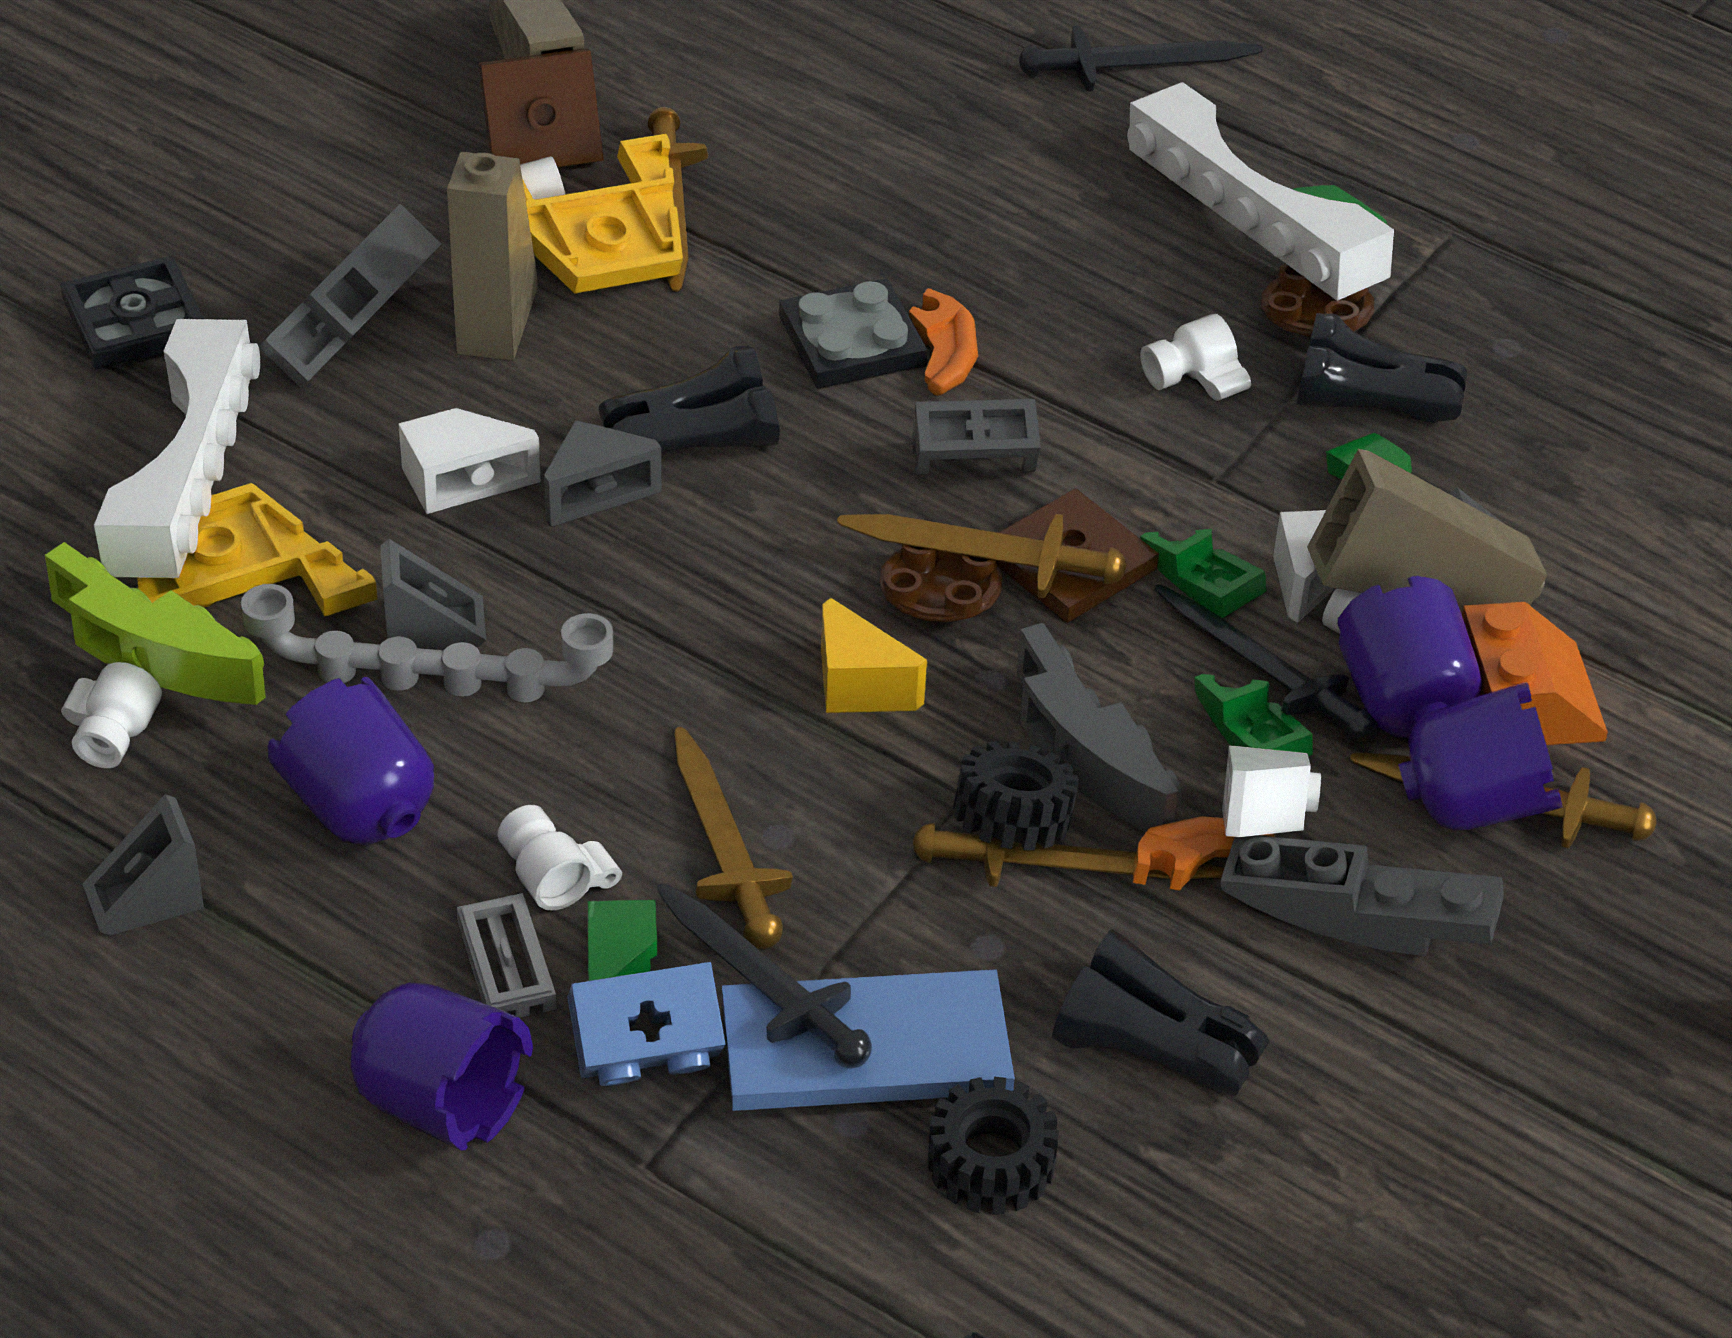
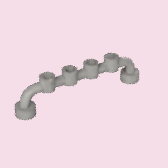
M276 584L258 585L248 590L241 600L243 625L247 632L261 638L274 653L285 659L317 664L318 676L326 683L338 678L343 683H346L355 676L356 668L380 670L381 682L391 690L409 689L417 683L419 674L443 676L444 688L455 696L472 695L480 689L482 680L506 682L507 693L513 700L532 702L543 695L545 686H572L587 680L596 671L597 667L605 664L613 654L612 625L604 617L591 613L575 615L563 624L561 644L562 655L566 661L544 660L539 652L529 648L514 650L508 656L480 654L477 647L465 642L451 644L444 650L417 648L411 639L400 636L388 638L381 645L353 642L352 637L342 631H329L323 633L317 639L305 638L289 632L294 625L295 614L293 597L286 588Z

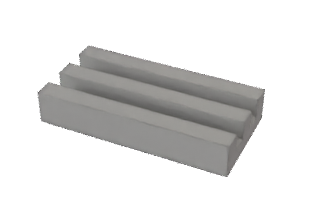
M523 893L457 907L458 925L483 1004L505 1012L514 1010L515 1016L519 1018L530 1015L529 1006L541 1004L543 1012L556 1010V993ZM508 913L512 915L534 986L523 988L500 915ZM485 918L507 992L498 993L476 920Z

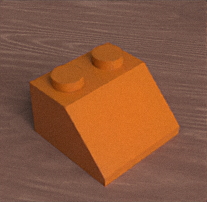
M1526 602L1463 606L1462 617L1482 675L1480 696L1527 682L1532 701L1520 705L1522 710L1532 707L1536 708L1546 745L1606 741L1608 731L1578 646L1573 639Z

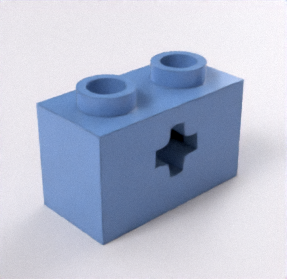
M711 962L574 983L570 987L567 998L581 1078L598 1076L601 1086L636 1081L641 1078L640 1069L668 1065L669 1074L672 1075L704 1070L711 1066L709 1058L719 1056L726 1045ZM640 1013H648V1019L652 1024H664V1027L660 1028L654 1042H646L643 1031H630Z

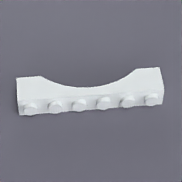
M1181 82L1130 103V128L1127 133L1129 150L1338 301L1390 278L1394 229L1358 204L1328 200L1301 193L1275 183L1250 169L1231 152L1221 138L1216 123V105L1185 83Z
M176 319L164 349L172 402L185 413L186 418L176 437L157 458L134 475L112 486L107 491L94 528L101 564L112 576L179 578L187 554L196 551L198 523L201 516L209 515L213 482L222 479L226 446H233L235 443L238 413L246 411L250 380L257 379L260 372V350L257 343H250L247 320Z

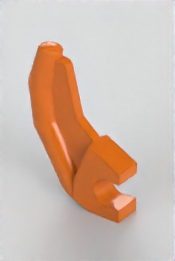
M928 288L923 293L922 310L913 306L909 310V318L924 345H929L932 350V355L925 371L924 381L933 395L940 396L962 384L978 358L976 328L973 316L962 304L951 296Z
M1199 816L1150 827L1138 843L1133 863V883L1145 885L1148 872L1150 870H1160L1169 875L1171 879L1170 889L1180 891L1197 873L1200 865L1214 857H1228L1235 837L1226 836L1224 820L1219 817ZM1274 834L1258 835V836L1275 837Z

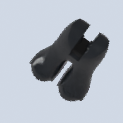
M1316 313L1296 404L1333 407H1379L1403 412L1412 416L1413 419L1435 423V421L1456 420L1462 411L1468 372L1462 364L1385 347L1351 330L1336 314Z
M749 345L732 347L716 364L691 377L669 385L615 396L602 402L598 408L604 427L657 440L661 446V455L692 447L773 446L779 443L780 427L774 399L770 389L763 386L757 354L754 348Z
M1114 929L1106 934L1097 947L1090 967L1084 966L1074 981L1060 1009L1052 1032L1053 1039L1069 1048L1100 1046L1129 1052L1162 1064L1203 1086L1230 1096L1238 1094L1249 1076V1067L1258 1062L1269 1044L1267 1035L1249 1019L1250 1016L1231 1006L1219 1005L1193 991Z

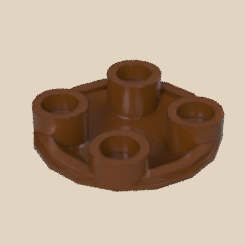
M1284 263L1279 267V277L1270 282L1262 292L1261 309L1271 322L1282 329L1304 336H1311L1316 313L1336 314L1353 331L1363 327L1374 314V297L1369 292V287L1337 301Z
M901 544V549L894 552L881 567L879 586L886 600L902 613L926 621L952 622L973 618L991 608L1001 595L1002 574L997 567L996 560Z

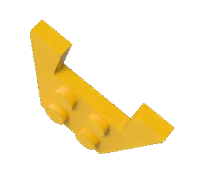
M667 134L620 141L617 158L631 184L535 200L523 181L534 255L574 294L675 276L680 273L683 254L677 207H674L673 200L674 176L673 168H670L669 165L670 141Z
M253 483L211 495L209 515L201 516L198 523L196 551L187 554L179 578L137 577L138 589L149 598L151 603L172 590L193 606L200 605L205 608L217 601L245 593L255 586L274 584L296 576L303 578L324 616L378 600L376 581L370 573L363 568L356 572L343 562V554L328 541L319 543L304 532L303 522Z

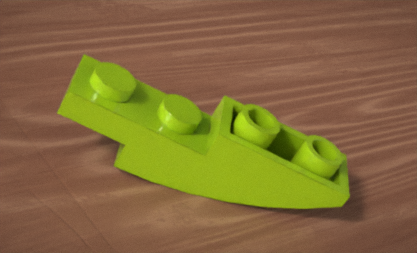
M65 542L45 554L52 601L71 614L75 645L106 664L122 662L138 666L151 674L160 687L186 695L221 702L257 705L266 698L263 676L264 660L257 646L248 638L238 637L216 622L204 607L200 605L193 606L172 590L151 603L141 590L129 588L109 574L97 559L85 557Z

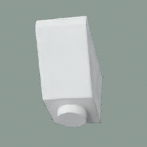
M458 408L399 423L402 469L426 514L541 482L539 437L533 429Z
M1229 745L1222 805L1226 836L1246 837L1302 831L1304 829L1305 811L1317 812L1321 786V773L1310 772L1311 765L1307 753Z

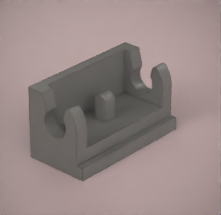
M1035 399L916 402L912 432L913 454H916L915 474H929L930 460L1024 457L1022 462L1023 472H1035L1038 455H1040L1041 450Z

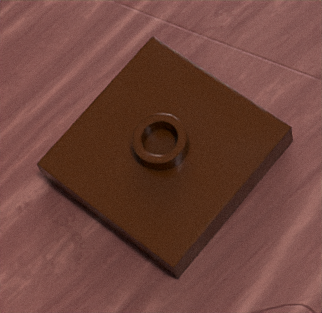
M585 48L478 63L490 154L519 158L520 165L550 156L553 157L557 167L604 161L591 50Z
M1076 488L999 532L1044 541L1054 516L1061 514L1063 515L1062 545L1108 553L1110 547L1123 554L1126 560V571L1119 581L1112 584H1104V577L1057 570L1052 586L1045 598L1038 597L1037 567L997 561V566L1067 623L1155 571L1158 567L1159 553Z

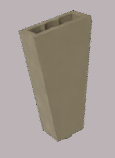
M489 0L490 22L504 59L584 49L582 30L561 0Z
M460 152L447 187L457 354L514 361L538 288L519 158L495 156L490 153Z
M1362 449L1357 450L1307 546L1323 586L1363 593L1370 587L1379 585L1382 592L1386 593L1396 588L1410 587L1408 578L1412 576L1438 579L1453 590L1461 612L1464 605L1526 602L1531 605L1533 600L1537 599L1542 593L1545 579L1548 576L1528 536L1380 456Z

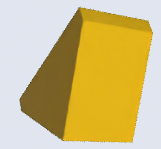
M830 598L823 603L821 656L826 713L916 711L923 706L927 659L834 599Z

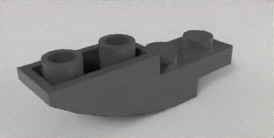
M399 204L259 345V348L302 388L434 253L441 243L411 213Z
M1044 623L1020 629L1017 675L1023 683L1020 724L1033 743L1041 747V752L1044 756L1051 752L1060 756L1059 765L1069 763L1074 769L1073 775H1078V790L1102 808L1130 825L1147 832L1150 827L1175 822L1176 807L1180 806L1182 802L1181 788L1174 772L1171 769H1164L1154 754L1152 742L1146 728L1142 724H1135L1122 702L1101 708L1094 690L1090 687L1085 688L1076 675L1068 649L1063 644L1058 645Z
M1258 835L1234 838L1220 880L1222 891L1284 922L1317 934L1367 947L1419 956L1427 955L1431 939L1492 945L1504 898L1502 877L1369 865L1367 846Z

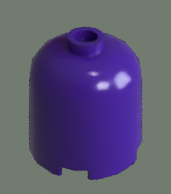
M1421 576L1409 577L1410 587L1396 588L1386 593L1382 592L1379 585L1370 587L1350 601L1337 620L1340 630L1338 644L1364 707L1375 719L1380 729L1394 737L1409 739L1413 726L1422 716L1434 710L1478 697L1482 688L1481 671L1453 590L1438 579Z
M363 677L361 684L346 687L340 678L331 680L310 691L288 710L286 716L292 725L282 736L281 741H277L274 738L270 739L267 746L268 761L333 835L344 842L368 845L389 838L400 837L408 833L418 823L421 812L427 805L434 790V764L427 751L370 678Z
M1527 682L1434 710L1420 718L1413 726L1409 737L1411 760L1399 763L1409 802L1422 798L1429 816L1440 826L1454 831L1474 829L1563 808L1559 790L1554 789L1545 792L1543 784L1554 781L1551 771L1553 767L1536 708L1532 707L1522 710L1520 705L1532 701Z
M405 983L383 993L358 1019L352 1035L353 1045L350 1068L359 1093L379 1110L462 1151L468 1148L467 1143L474 1138L488 1143L509 1121L525 1089L523 1085L514 1082L519 1068L520 1053L531 1057L533 1044L529 1027L517 1016L435 985Z

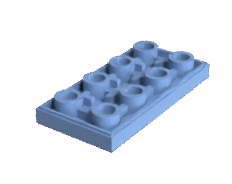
M997 969L797 981L810 993L840 982H847L851 985V999L834 1015L850 1029L864 1030L872 1043L869 1059L862 1066L852 1069L838 1065L834 1059L835 1052L810 1031L786 1040L771 1043L767 1040L766 1026L783 1010L753 984L722 985V1009L732 1111L948 1098L949 1089L957 1084L966 1093H969L970 1079L982 1077L984 1088H993L994 1076L1006 1078L1005 1089L1014 1090L1015 1077Z

